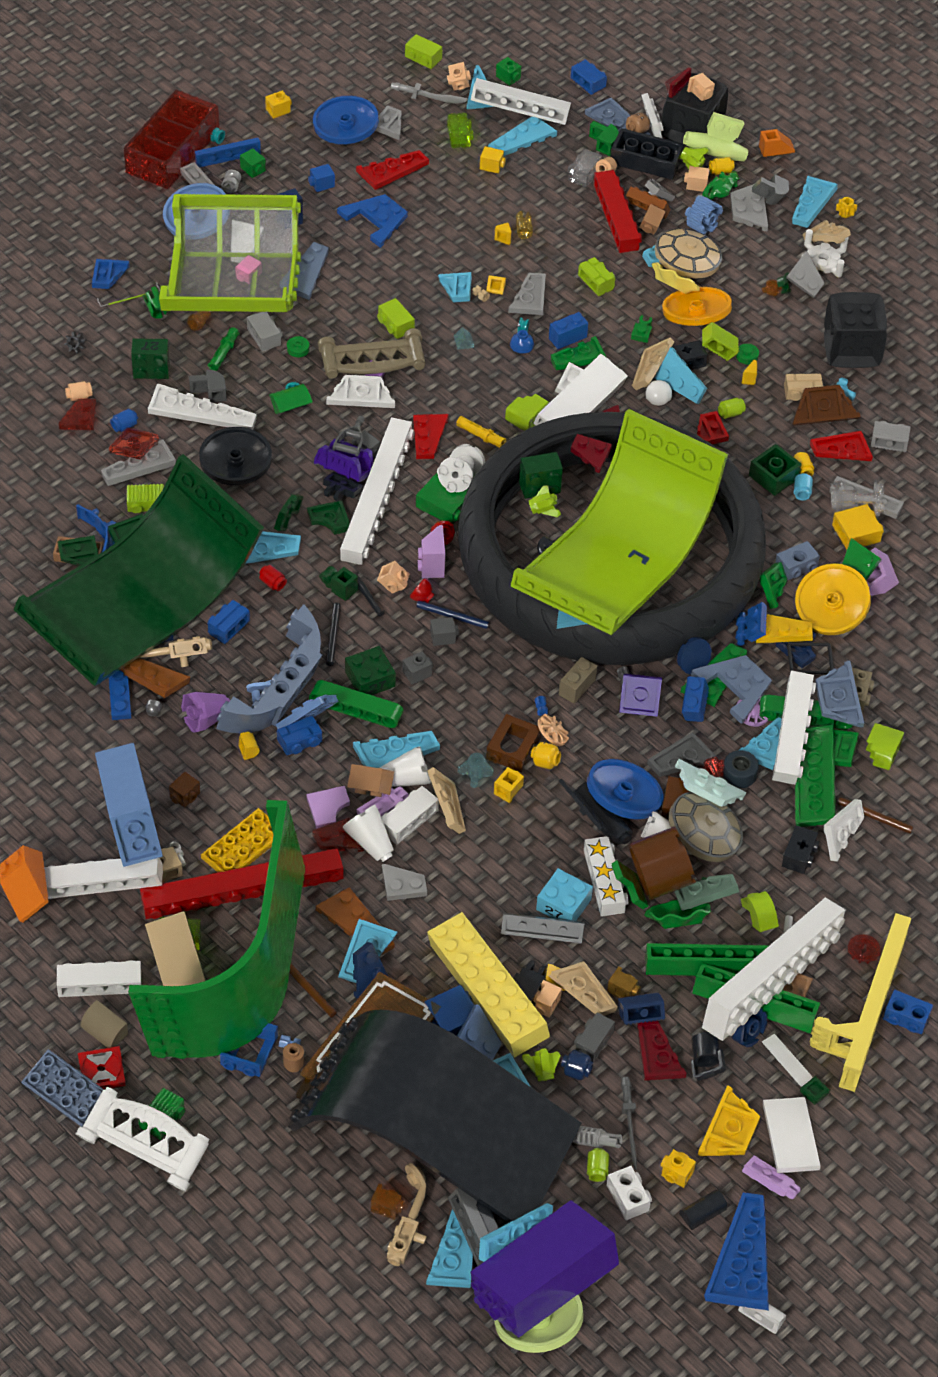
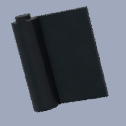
M562 778L559 780L560 784L579 805V812L583 816L587 815L599 831L617 844H627L632 839L633 831L620 816L608 811L593 798L587 787V782L575 789Z

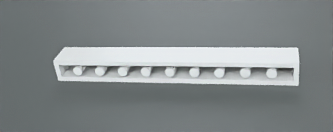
M391 417L340 548L341 561L362 565L364 558H368L369 545H373L374 532H377L379 529V519L383 518L384 506L388 505L390 499L389 493L394 490V479H398L399 466H403L404 453H408L409 440H412L414 436L412 422Z

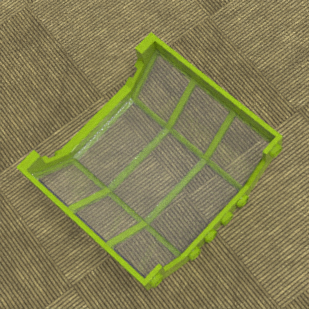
M173 195L172 210L174 225H176V236H174L169 286H161L159 301L161 311L288 312L293 309V303L297 301V291H295V288H298V278H296V275L300 274L298 262H301V252H298V213H301V203L297 201V195ZM238 264H241L249 271H251V273L248 275L247 273L236 268V266Z

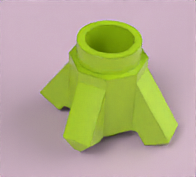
M685 147L680 159L683 160L688 169L690 166L702 167L706 161L704 154L708 153V148Z
M543 485L537 495L528 500L533 514L542 513L554 517L561 515L560 510L555 508V504H558L557 495L554 493L550 494L547 485Z
M544 1048L536 1051L535 1056L532 1057L529 1054H523L522 1061L533 1071L538 1082L555 1079V1068L561 1055L557 1051L548 1053L547 1049Z

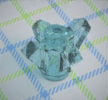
M473 753L467 761L458 767L457 773L461 775L467 774L471 778L470 786L476 788L478 781L484 777L493 776L494 770L481 753Z

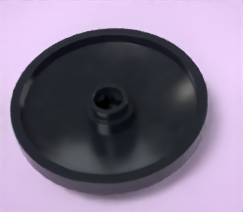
M228 427L210 434L203 441L199 450V461L204 473L212 480L225 485H245L258 480L268 471L272 462V450L267 439L257 431L245 427Z

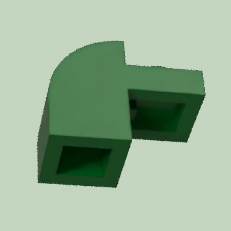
M593 121L590 124L589 137L597 140V151L610 157L612 146L619 134L618 129L613 124L606 127Z

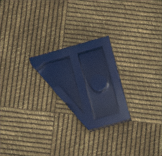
M366 942L353 953V979L356 980L357 990L354 991V997L361 999L373 988L376 982L380 983L388 974L372 943Z

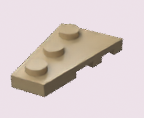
M432 767L427 772L446 818V824L450 829L460 834L466 831L455 783Z
M584 961L552 971L549 976L594 1014L598 1012L605 1016L614 1013L618 1007Z

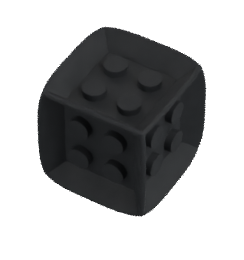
M691 73V77L698 75L696 73ZM709 78L715 84L713 95L709 99L701 101L694 93L688 92V84L674 97L670 98L667 95L662 112L661 123L664 130L661 131L662 135L671 141L683 144V138L687 131L707 133V125L713 112L726 115L728 87L717 80Z
M841 292L832 294L827 303L824 320V343L829 365L840 368L879 366L883 359L887 340V317L882 296L870 292Z

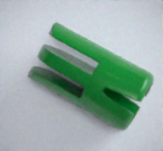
M154 286L151 287L152 291L148 290L145 293L146 295H142L151 316L155 319H160L163 317L159 301L160 292Z

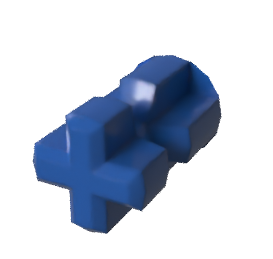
M536 697L535 704L538 716L548 714L546 697Z

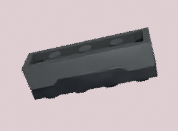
M456 1188L448 1199L474 1259L479 1266L483 1263V1261L479 1260L480 1238L499 1228L490 1209L461 1189Z

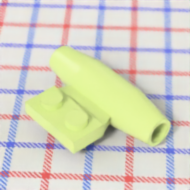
M713 112L707 125V133L687 131L683 138V144L692 148L707 147L708 153L706 154L714 157H730L733 161L744 162L748 156L747 148L733 142L739 137L744 121Z

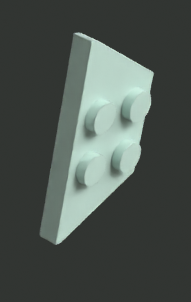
M678 759L675 765L677 769H681L679 776L687 790L721 807L735 803L737 798L743 800L746 794L745 791L727 783L723 778H716L710 775L705 769H698Z

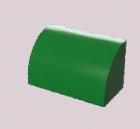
M304 384L269 394L275 414L312 403L310 393Z

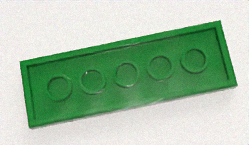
M833 725L809 727L805 730L808 733L807 743L803 744V749L806 750L804 761L800 762L803 772L802 777L797 778L795 784V821L797 826L825 825L836 815Z

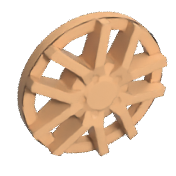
M544 714L538 719L539 730L549 742L556 746H563L567 743L569 739L567 736L568 731L562 727V722H558L555 716L550 717Z

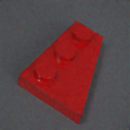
M862 431L810 440V446L815 457L872 461L873 458Z

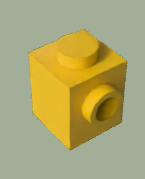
M283 90L265 96L266 110L273 119L291 113L290 105H292V101Z
M485 146L480 156V170L499 174L501 167L504 168L506 162L504 150Z

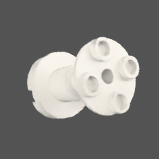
M469 444L459 445L452 451L450 457L440 464L437 469L438 478L448 492H462L469 487L476 473L485 463V457L481 450L477 447L469 446Z

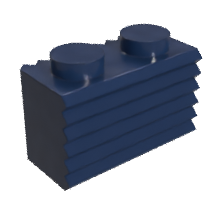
M659 993L618 998L619 1015L626 1025L628 1023L631 1025L632 1023L636 1024V1022L644 1023V1021L652 1022V1020L656 1021L658 1019L660 1021V1019H665L664 1000Z

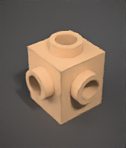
M464 62L449 65V75H447L449 85H452L454 90L470 87L469 80H471L470 71H467Z
M396 561L382 566L377 581L393 594L406 588L410 574Z

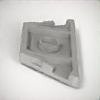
M753 185L731 192L730 202L733 221L744 223L750 227L757 225L762 227V231H768L765 199L752 192Z

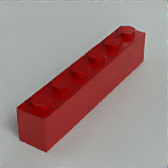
M614 170L595 172L593 185L619 253L638 251L639 243H642L641 233H638L637 223L633 221V213L628 208V200L624 198V189L620 187L619 177L616 176Z

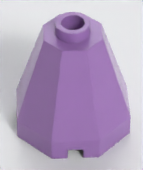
M203 692L184 694L181 708L182 712L186 711L187 716L184 717L185 723L192 732L206 730L218 722L216 719L221 713V707L225 701L230 702V699L224 694Z

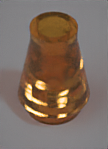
M199 311L190 315L187 321L188 326L192 330L202 329L211 316V312Z

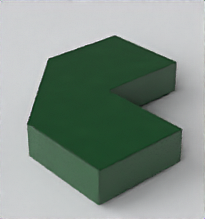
M291 494L279 511L274 526L275 530H287L291 515L299 513L304 496Z

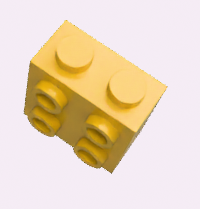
M868 504L834 513L832 526L846 550L851 538L862 546L881 542L882 534L884 533L883 526L877 521L874 511L870 509Z

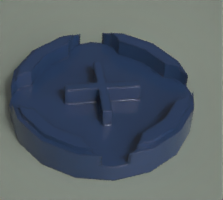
M699 637L687 640L689 642L680 647L677 655V663L681 670L690 675L692 670L707 666L711 659L712 650L710 644Z

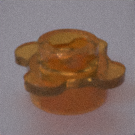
M768 280L766 286L762 288V292L777 296L782 286L778 288L776 280Z

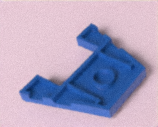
M386 194L337 208V214L346 221L358 214H362L376 225L379 230L370 235V240L380 248L384 245L385 240L392 236V232L398 229L408 217V212Z

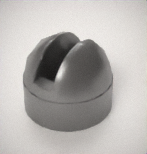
M148 700L146 704L147 714L157 716L161 711L162 704L157 700Z

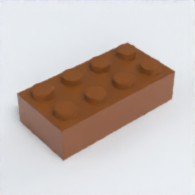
M630 187L626 194L630 204L646 211L650 204L666 211L663 216L664 219L667 218L670 212L666 200L658 199L655 195H649L646 191H640L637 187Z

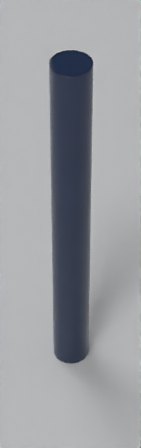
M423 601L417 602V608L446 617H453V619L488 629V621Z

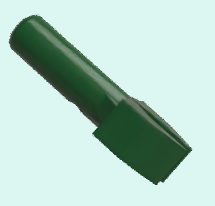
M786 272L784 276L777 279L778 288L782 286L781 294L783 295L791 292L788 284L789 280L786 279L789 272Z

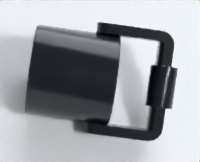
M709 1032L694 1035L691 1039L694 1057L691 1060L693 1077L701 1081L726 1070L724 1052L720 1049L718 1038ZM717 1064L720 1065L716 1068H711L709 1070L703 1071L700 1074L698 1073V1066L706 1068L713 1067Z

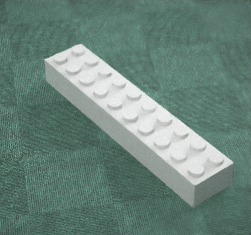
M827 898L819 902L709 998L702 1028L722 1041L729 1035L732 1036L740 1025H744L752 1014L756 1015L762 1005L768 1004L776 993L779 994L787 983H792L795 976L799 973L802 974L810 963L813 964L821 953L824 954L832 943H837L841 935L839 933L840 928L845 921L843 918L845 909Z

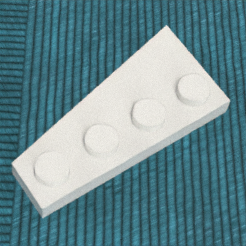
M648 93L642 94L644 108L650 120L652 133L655 137L662 138L661 131L664 130L653 98L650 99Z

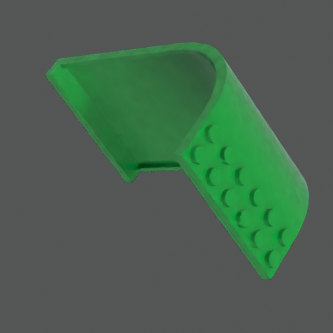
M267 800L266 810L274 836L260 922L256 936L246 953L223 973L200 983L185 986L129 985L128 993L152 1056L157 1058L176 1057L185 1059L186 1057L202 1058L217 1056L221 1052L228 1053L255 1039L279 1012L288 985L305 874V865L288 801Z

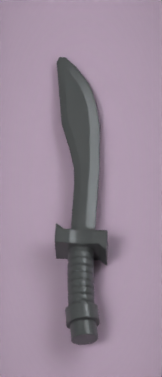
M622 1077L621 1089L623 1091L624 1103L622 1104L621 1111L622 1114H627L631 1158L634 1169L637 1170L631 1114L635 1113L636 1104L632 1103L630 1078Z

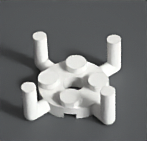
M811 229L806 230L804 245L808 249L807 252L817 270L824 271V273L832 272L836 277L840 278L844 267V260L840 258L841 254L846 252L849 237L845 238V241L840 244V248L837 249L831 247L829 243H821V245L814 246L811 243L813 231Z

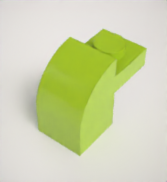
M766 891L751 893L741 899L742 907L750 912L752 926L756 930L763 932L779 927L775 906Z

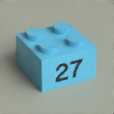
M558 868L537 896L536 910L554 919L577 921L592 899L593 886Z

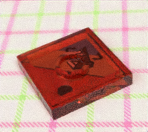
M127 428L112 443L109 451L110 453L141 460L157 443L159 437L154 433Z

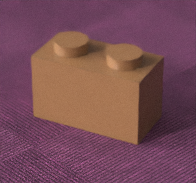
M352 764L347 787L355 789L354 793L366 795L367 791L370 792L371 796L382 797V794L390 795L394 771Z

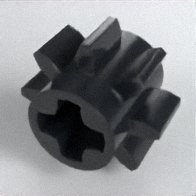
M76 331L71 332L72 336H65L67 343L64 345L69 347V352L75 349V352L79 353L80 348H86L84 344L87 339L83 338V333L77 335Z

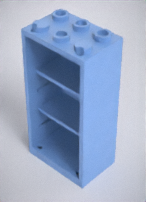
M134 743L96 752L95 756L109 818L123 867L163 857Z

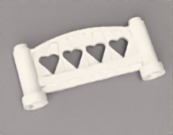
M106 1087L99 1096L83 1127L78 1128L76 1135L91 1144H95L97 1138L100 1137L170 1173L171 1175L167 1182L186 1192L190 1185L188 1181L208 1147L209 1139L199 1133L196 1137H193L184 1127L163 1112L142 1103L119 1099L116 1097L118 1092ZM121 1109L122 1113H129V1119L114 1128V1111ZM135 1118L140 1119L141 1123L146 1122L148 1124L146 1130L132 1137V1121ZM152 1128H158L159 1132L163 1131L166 1133V1138L151 1146L150 1131ZM176 1137L177 1141H183L185 1144L184 1148L169 1156V1139Z

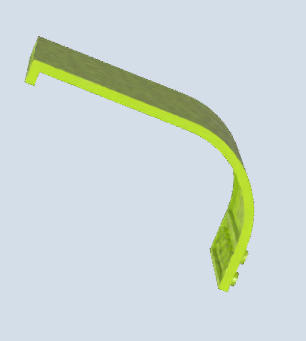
M628 409L625 412L612 462L593 501L580 519L524 570L520 568L514 570L511 587L612 635L671 578L691 551L713 506L728 454ZM633 550H636L639 553L647 556L649 560L648 562H646L645 565L642 563V557L634 554L632 557L628 556Z

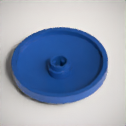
M357 96L332 98L321 104L313 115V126L316 134L323 140L334 144H352L362 141L374 133L379 123L376 107L370 101Z
M618 759L602 760L597 762L588 774L587 787L593 798L602 807L618 816L629 819H646L652 817V811L657 813L662 805L663 791L657 780L646 770L633 763Z

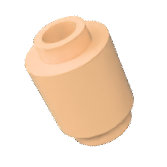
M605 157L596 163L597 172L615 171L617 168V163L612 157Z
M82 381L68 384V388H65L67 399L70 398L71 402L88 399V397L92 396L90 382Z

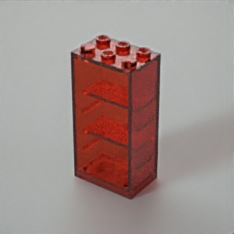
M175 90L125 145V172L169 190L181 176L180 168L191 164L195 160V151L204 149L211 141L210 137L213 135V130L216 127L219 128L218 105Z

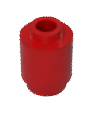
M272 565L262 567L259 572V579L272 590L280 591L287 583L285 575Z

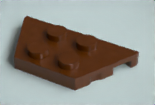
M840 385L811 387L803 390L792 424L796 426L860 419L861 416L859 412H856L851 400L844 394V390Z

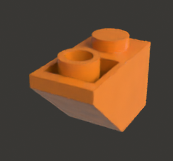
M779 130L761 131L759 148L763 157L795 153L791 140Z

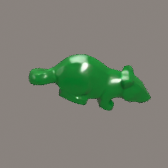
M722 171L719 178L716 176L706 186L702 196L710 200L714 197L724 198L728 196L732 187H738L739 177L737 172L732 171L729 175H726Z

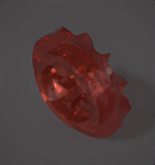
M859 934L850 939L848 953H850L852 959L858 960L859 963L866 962L868 964L870 961H875L879 956L880 945L872 936ZM865 944L866 951L862 954L861 949L862 947H864Z

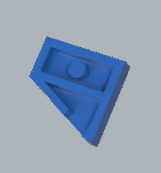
M96 259L92 288L110 289L129 268V261Z

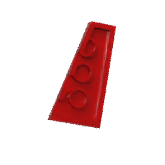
M418 150L402 154L400 158H386L381 163H376L375 161L369 163V166H356V172L376 190L429 165V159Z

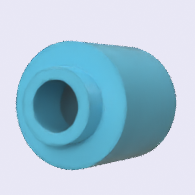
M802 473L795 477L794 494L798 500H807L812 494L813 478L810 475Z

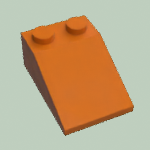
M24 845L0 864V884L19 921L22 923L49 903L43 853Z

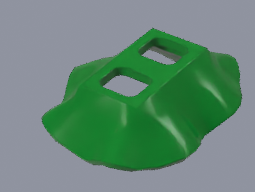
M678 900L651 907L645 912L644 916L655 920L664 929L701 924L704 917L711 912V907L709 903H705L682 911Z

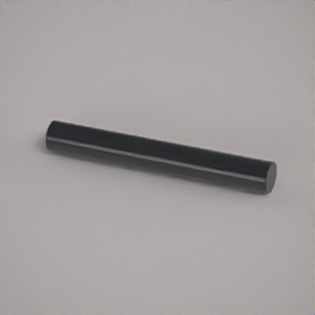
M354 573L358 576V588L376 614L379 617L383 616L385 612L359 575Z

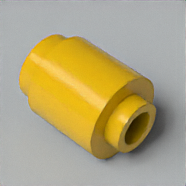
M730 157L715 158L709 161L710 173L720 175L723 171L725 174H730L734 170V161Z
M805 452L795 454L794 458L802 464L800 474L806 473L812 477L814 475V466L809 455Z

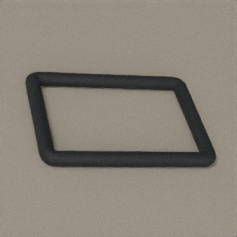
M789 642L787 644L790 672L796 671L821 675L829 673V671L793 670L791 646H827L830 671L834 669L832 649L829 643Z

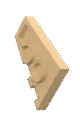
M827 220L811 228L813 231L812 242L823 241L824 243L835 242L838 244L844 242L845 238L851 235L848 228L840 225L836 226L833 222L829 224Z
M671 338L644 349L632 384L635 390L642 387L645 388L651 383L670 347L674 344Z

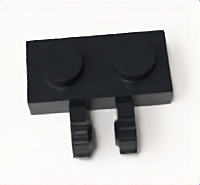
M332 472L323 479V485L326 486L324 496L330 497L336 491L333 498L337 502L344 495L355 498L363 492L364 485L335 472Z

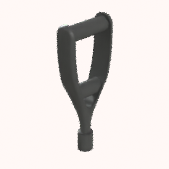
M358 416L354 426L343 430L337 436L333 444L334 451L354 454L356 457L359 455L363 443V435L360 429L365 420L363 416ZM347 436L359 439L358 448L344 445L340 442Z

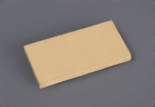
M184 911L145 924L163 986H185L206 981Z

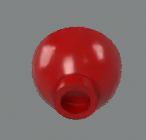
M438 521L431 527V532L439 525H443L444 546L448 545L454 538L455 528L449 521Z
M424 578L410 594V598L414 601H426L428 603L435 595L432 593L430 581Z

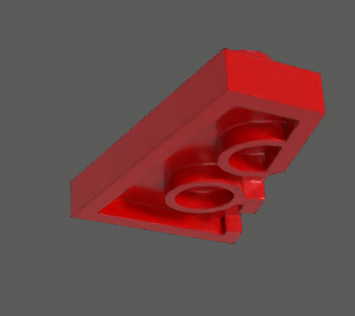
M449 414L413 415L416 459H434L445 425L449 419Z

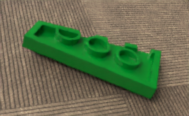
M730 643L708 665L747 656L748 650ZM718 677L707 683L709 693L706 704L713 707L717 705L727 688ZM686 684L681 687V693L685 694Z

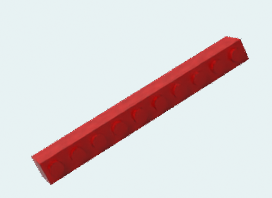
M338 848L302 855L305 865L303 887L317 886L321 883L336 882L344 879L343 864ZM269 862L164 883L162 886L140 888L145 919H157L161 916L174 915L183 911H195L204 907L219 906L224 903L263 896Z

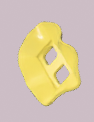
M658 262L652 263L655 278L685 294L700 290V287L690 278H683L677 275L674 270L663 269V266Z

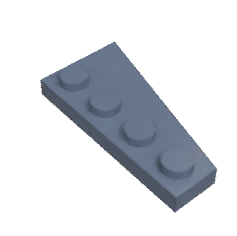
M612 98L585 109V115L606 127L613 124L618 129V132L621 128L626 129V120L631 116Z

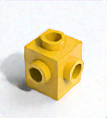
M673 1149L669 1156L665 1155L660 1166L663 1167L661 1176L668 1182L675 1183L684 1188L694 1173L696 1161L689 1158L687 1154Z

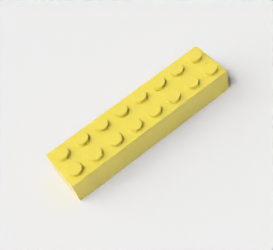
M463 912L427 932L431 947L457 982L463 987L464 991H468L472 1002L481 1007L495 1033L514 1058L550 1037L547 1022Z

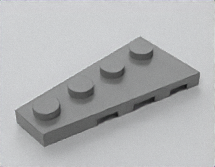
M162 439L158 441V445L154 447L148 446L144 448V452L138 455L134 453L129 456L128 460H120L102 469L101 474L107 486L167 469L174 466L176 460Z

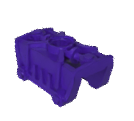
M336 438L329 446L324 445L318 450L314 458V464H320L324 469L334 470L340 475H345L348 479L350 477L356 479L357 482L366 479L373 466L372 450L361 448L357 457L347 452L334 451L333 444ZM344 439L340 442L341 444L358 448L355 445L345 442Z

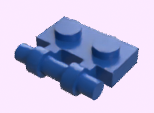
M761 602L748 609L747 616L744 612L738 615L736 619V626L738 627L736 639L739 646H743L746 639L753 642L766 635V604Z

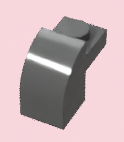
M776 174L770 180L761 177L753 185L752 192L766 198L767 204L775 205L789 191V181Z
M206 370V375L189 376L190 393L208 392L210 402L227 401L225 379L221 373L215 370Z

